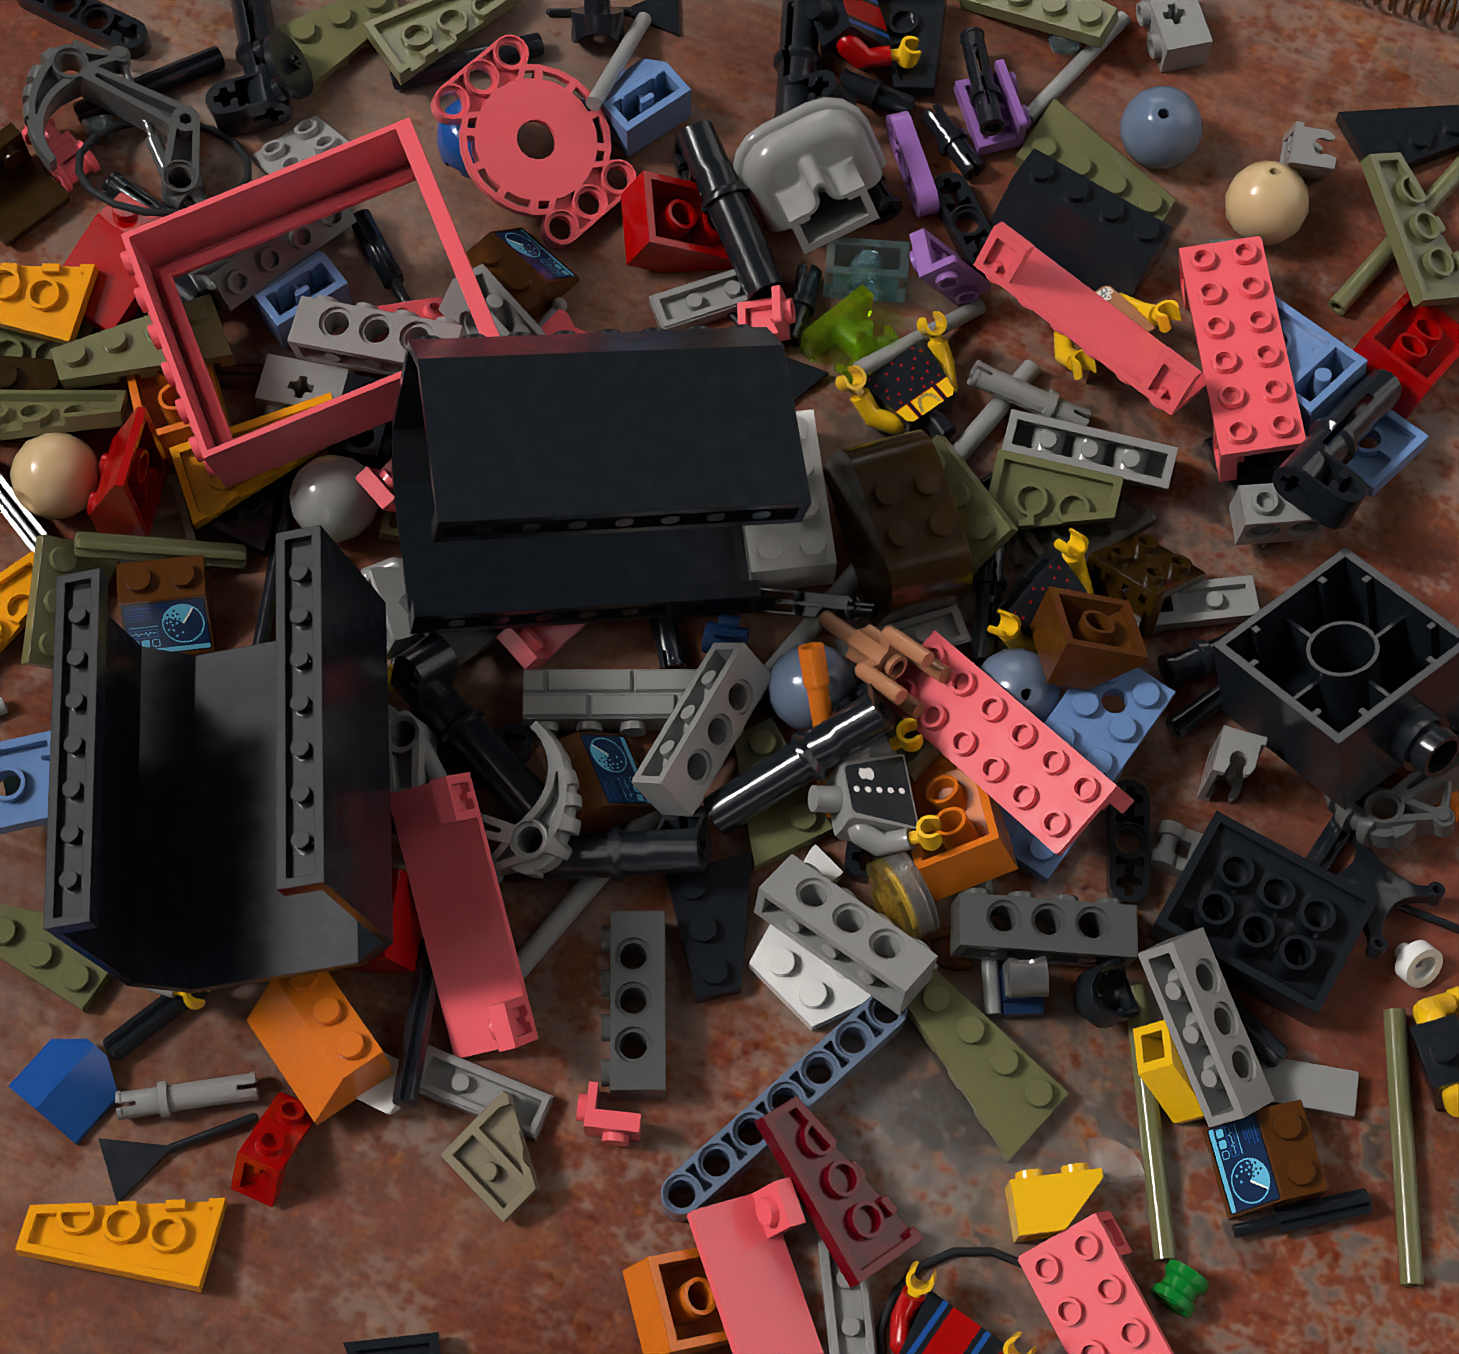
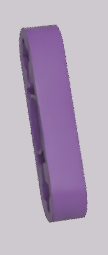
M903 111L887 115L886 129L888 139L917 218L939 213L937 189L909 112Z

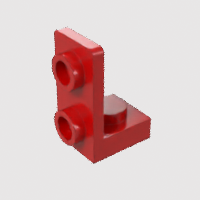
M282 1092L276 1095L237 1152L230 1189L273 1207L281 1195L287 1164L315 1123L299 1099Z

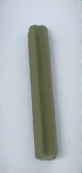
M84 531L77 532L74 539L75 556L81 558L139 562L204 555L208 567L243 569L247 561V548L244 544Z

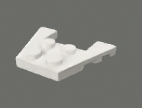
M815 844L807 854L804 863L807 862L814 865L824 877L836 884L843 877V871ZM771 924L749 962V969L811 1031L852 1013L871 996ZM935 964V967H934V969H935L936 971H937V969H938V965H937V964Z

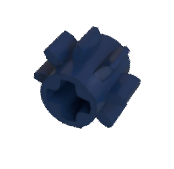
M720 613L718 622H706L701 652L708 653L713 643H745L747 645L750 629L739 627L741 616Z

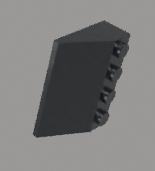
M1216 810L1147 937L1157 943H1161L1167 939L1203 927L1225 981L1307 1026L1319 1014L1379 898Z

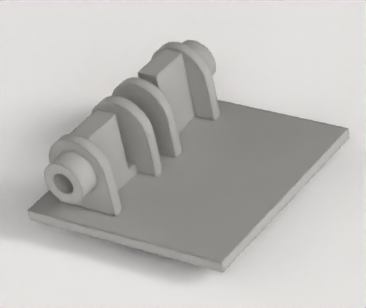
M315 115L310 119L302 120L293 130L277 140L267 142L261 150L250 157L254 163L267 174H270L349 141Z

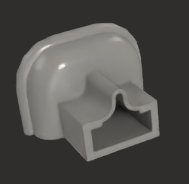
M822 97L805 102L761 124L746 135L735 152L733 170L739 183L746 185L749 190L747 200L759 227H765L772 232H781L792 228L804 254H807L879 218L867 190L879 182L882 176V168L886 166L887 161L868 119L858 106L842 98Z

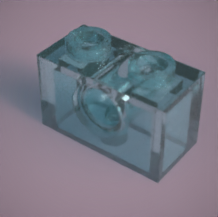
M839 237L827 243L823 297L904 303L908 282L910 242Z

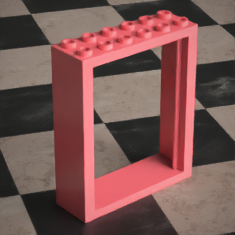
M410 117L121 234L126 251L121 252L120 256L129 276H134L139 286L134 289V294L143 313L148 312L152 322L151 325L147 326L151 340L157 350H162L166 359L165 362L161 363L163 373L171 387L175 386L180 397L175 400L177 411L185 425L189 424L194 435L188 438L191 449L199 463L203 461L209 476L214 477L217 475L226 488L392 421L402 371L233 440L174 282L175 278L417 180L479 334H483L486 337L500 336Z

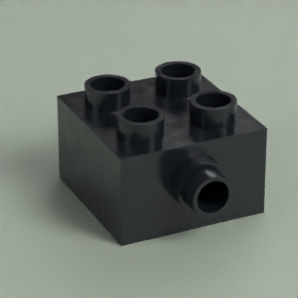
M1346 547L1213 644L1222 711L1247 732L1267 737L1266 747L1344 810L1402 766L1408 771L1417 770L1427 777H1435L1443 773L1453 763L1459 753V737L1451 730L1452 727L1459 723V629Z

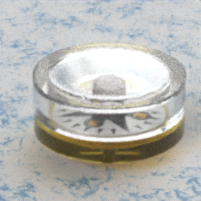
M905 851L884 855L866 865V872L872 889L871 897L878 913L886 915L896 927L912 938L921 939L940 929V919L932 895L916 865Z

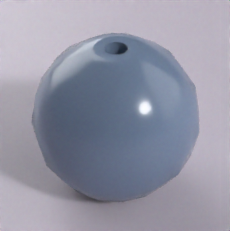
M1154 86L1141 91L1128 103L1120 119V137L1127 154L1137 164L1153 170H1167L1181 165L1196 151L1202 138L1203 120L1195 101L1186 92L1172 86Z
M798 644L780 655L771 667V678L767 686L769 703L775 714L792 728L807 732L813 728L807 690L803 685L797 649L802 644ZM824 645L833 710L835 703L857 686L856 675L847 658L836 649Z
M1023 648L1004 649L988 657L980 667L983 672L1043 723H1045L1061 700L1060 687L1046 682L1038 653Z

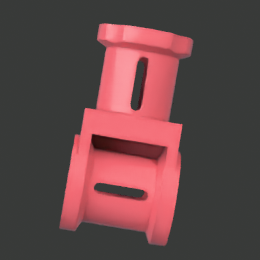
M50 118L44 135L49 148L57 157V169L52 172L48 170V172L69 193L73 190V184L79 180L75 174L76 152L84 143L76 140L68 130L61 134L55 128L54 120ZM25 125L21 134L24 141L28 145H32L28 136V127ZM90 150L84 155L83 172L85 175L89 172L96 173L101 170L97 159Z

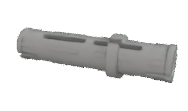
M980 360L976 361L969 374L972 378H968L967 385L981 389L1033 414L1087 426L1089 422L1088 418L1091 416V410L1059 397L1057 391L1050 389L1047 392Z
M256 1071L169 1085L168 1081L157 1082V1087L116 1091V1104L136 1102L134 1106L116 1108L118 1120L124 1121L125 1119L160 1114L161 1118L171 1117L172 1112L252 1100L259 1101V1088L239 1090L240 1086L258 1084Z

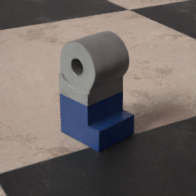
M1046 956L1031 960L1008 958L1000 971L1003 1006L1002 1019L1043 1017L1045 1013L1043 1001L1049 995V973Z

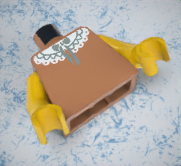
M1103 286L1094 291L1151 335L1154 333V326H1159V330L1162 333H1166L1171 330L1170 320H1182L1179 305L1174 300H1165L1155 305L1140 301L1123 293H1118L1111 286ZM1054 331L1055 360L1073 371L1075 380L1081 379L1084 384H1087L1110 371L1100 361L1087 356L1083 349L1067 336Z

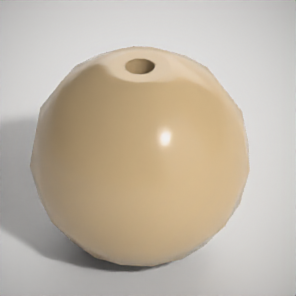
M1277 161L1255 162L1237 173L1225 194L1226 218L1236 234L1241 238L1259 236L1262 238L1263 245L1279 244L1297 233L1309 212L1308 188L1299 173L1286 164Z
M45 433L27 440L15 455L10 471L13 491L20 504L35 515L53 520L71 518L87 508L91 492H97L101 479L99 477V463L93 450L83 440L67 433Z

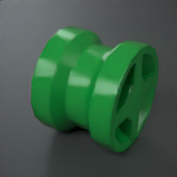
M1170 1259L1164 1268L1165 1277L1161 1282H1156L1149 1292L1165 1308L1181 1317L1189 1319L1195 1311L1194 1301L1198 1296L1204 1295L1210 1285L1203 1276L1191 1267L1177 1260Z

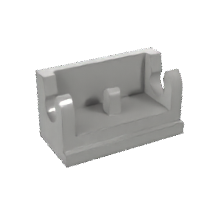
M1296 121L1284 134L1279 162L1296 170L1301 178L1322 180L1335 169L1336 157L1326 153L1319 154L1323 147L1315 141L1318 139H1323L1326 142L1333 141L1335 135L1328 130L1304 127L1305 122Z
M1224 725L1207 756L1197 799L1209 802L1216 789L1215 783L1222 780L1230 785L1231 791L1227 795L1228 803H1233L1240 794L1243 779L1250 776L1254 771L1257 760L1265 748L1268 738Z

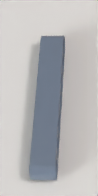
M872 996L864 1001L665 1180L661 1188V1205L665 1215L672 1221L688 1222L687 1214L689 1212L709 1206L770 1151L764 1138L760 1143L750 1146L744 1144L739 1139L738 1132L745 1126L757 1127L754 1121L774 1109L772 1102L779 1096L786 1095L791 1098L797 1096L813 1112L899 1034L906 1019L907 1007L900 1015L897 1014V1020L886 1024L877 1020L873 1013L876 1008L885 1005ZM846 1036H856L863 1042L864 1049L859 1053H848L841 1047L840 1040ZM820 1065L828 1069L831 1078L823 1084L813 1083L807 1077L806 1071L812 1066ZM714 1156L722 1157L727 1161L730 1168L722 1176H711L703 1168L705 1161ZM679 1187L688 1188L693 1192L695 1200L686 1208L675 1207L668 1199L672 1190Z

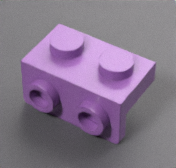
M1004 59L996 60L993 69L994 82L1000 87L1002 95L999 104L1002 118L1005 122V129L998 135L985 136L980 133L977 112L971 106L969 94L972 90L970 80L968 78L955 81L954 93L978 156L1022 146L1026 129L1031 126L1029 110L1025 104H1020L1017 96L1018 82L1016 75L1013 71L1008 72Z
M925 228L909 234L913 249L910 251L909 256L919 278L955 305L971 303L979 295L991 290L990 283L986 278L961 260L957 253Z

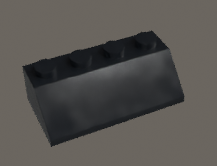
M1035 148L1012 177L989 222L992 229L998 223L1004 222L1093 291L1103 286H1111L1118 293H1123L1133 298L1165 254L1173 231V227Z

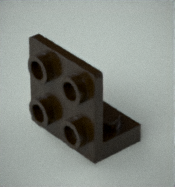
M9 123L0 130V241L9 247L71 200L69 194L30 155L21 132L12 123Z
M1145 534L1133 535L1092 552L1087 560V568L1094 591L1093 594L1128 600L1142 638L1153 634L1164 598L1201 582L1205 574L1203 570L1194 566L1190 559L1174 554L1159 545V542L1154 537Z

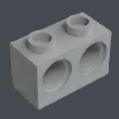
M1273 483L1239 485L1229 505L1235 545L1319 539L1326 528L1283 499L1277 493Z

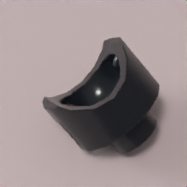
M584 0L583 7L571 10V41L577 43L579 39L586 35L603 34L621 43L624 38V10L611 6L610 0Z
M1109 960L1079 974L1073 995L1074 1008L1081 1017L1087 1019L1092 1025L1098 1028H1109L1120 1022L1132 1019L1140 1013L1141 1010L1133 996L1122 961Z

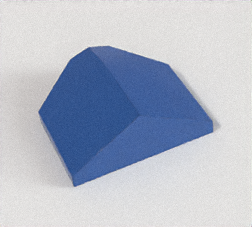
M51 1039L8 1086L76 1145L80 1143L115 1104V1092L118 1091L108 1056L88 1039Z

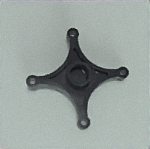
M1353 831L1350 839L1354 844V860L1336 876L1379 898L1363 927L1367 941L1366 955L1373 960H1379L1388 947V942L1382 935L1385 918L1395 909L1407 904L1425 903L1430 906H1437L1441 902L1446 889L1439 882H1431L1428 886H1422L1401 878L1378 859L1372 848H1367L1358 843L1356 831Z

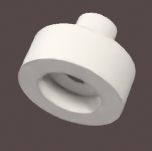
M1417 940L1410 944L1404 942L1395 949V956L1397 957L1395 972L1409 986L1413 988L1424 987L1439 974L1443 964L1442 954L1427 941Z

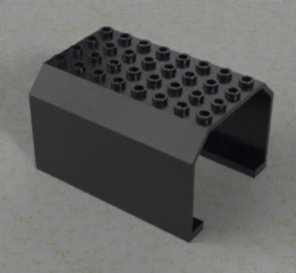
M737 324L729 328L708 329L705 326L698 325L685 330H664L660 327H650L634 332L604 329L597 333L578 334L570 330H563L551 335H531L527 332H515L508 336L486 337L483 334L475 333L465 335L462 338H440L435 335H425L417 339L408 340L391 429L392 485L410 634L720 615V613H753L761 598L759 580L749 581L740 526L801 523L812 503L784 345L767 327H751L747 324Z
M321 525L276 533V641L197 656L143 647L107 614L108 575L100 568L57 576L43 929L127 986L185 993L202 992L368 964L393 944L386 602Z

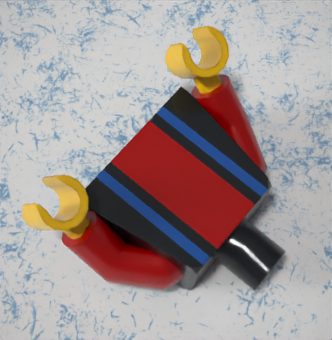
M807 0L805 4V15L814 21L820 43L824 49L861 71L866 72L874 67L891 66L892 61H896L903 68H913L922 54V51H916L920 41L915 36L904 37L899 48L893 49L877 0Z
M919 1261L912 1263L906 1276L907 1285L903 1287L890 1315L889 1347L894 1354H1021L1016 1350L1014 1342L1023 1332L1017 1331L1004 1344L931 1291L938 1275L936 1269H934L930 1280L920 1281L914 1273ZM1036 1345L1027 1354H1035Z

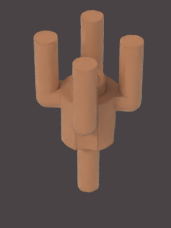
M829 610L824 611L818 619L820 626L848 644V651L845 657L856 666V676L865 683L871 684L885 699L914 719L919 718L923 714L925 704L895 682L904 673L907 663L911 662L940 683L945 682L951 674V668L936 659L931 651L894 626H886L880 630L876 626L868 624L862 629H855Z

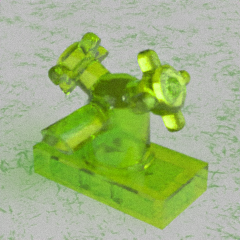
M862 284L802 332L800 352L812 363L835 344L850 358V361L847 365L835 364L834 371L844 375L852 385L853 377L848 372L847 367L895 342L899 337L890 325L883 326L885 336L873 337L874 323L871 320L865 319L872 313L874 294Z

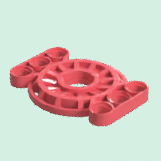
M504 35L438 89L431 101V112L435 119L442 124H460L458 133L460 154L467 173L477 188L494 204L511 213L531 218L542 217L540 236L543 242L548 247L556 250L565 249L621 201V194L637 178L636 171L627 161L621 159L610 160L612 149L610 128L603 109L600 108L598 111L591 110L588 112L582 101L572 93L575 90L586 101L591 92L576 78L559 69L540 64H527L529 49L525 41L516 35ZM507 45L514 47L519 53V63L515 65L505 64L499 57V48ZM481 70L487 73L491 82L490 87L485 90L475 88L470 82V72ZM533 73L532 78H524V74ZM543 75L556 78L567 84V86L564 88L555 82L544 80ZM447 94L454 95L461 103V111L452 115L446 113L440 106V98ZM595 119H597L602 133V143L597 142V132L593 123ZM529 122H537L544 125L554 137L555 145L551 155L544 159H533L525 155L517 142L519 128ZM473 123L472 128H468V124ZM468 141L471 142L472 156L475 163H473L468 150ZM603 154L602 161H596V155ZM615 169L621 171L627 180L626 188L621 190L612 188L607 181L608 171ZM583 194L592 195L598 202V212L589 215L581 211L578 204L579 197ZM514 203L526 205V207L520 206V205H516V204H514ZM538 206H545V209H538ZM560 219L567 223L570 229L567 239L560 240L552 236L549 229L552 220Z

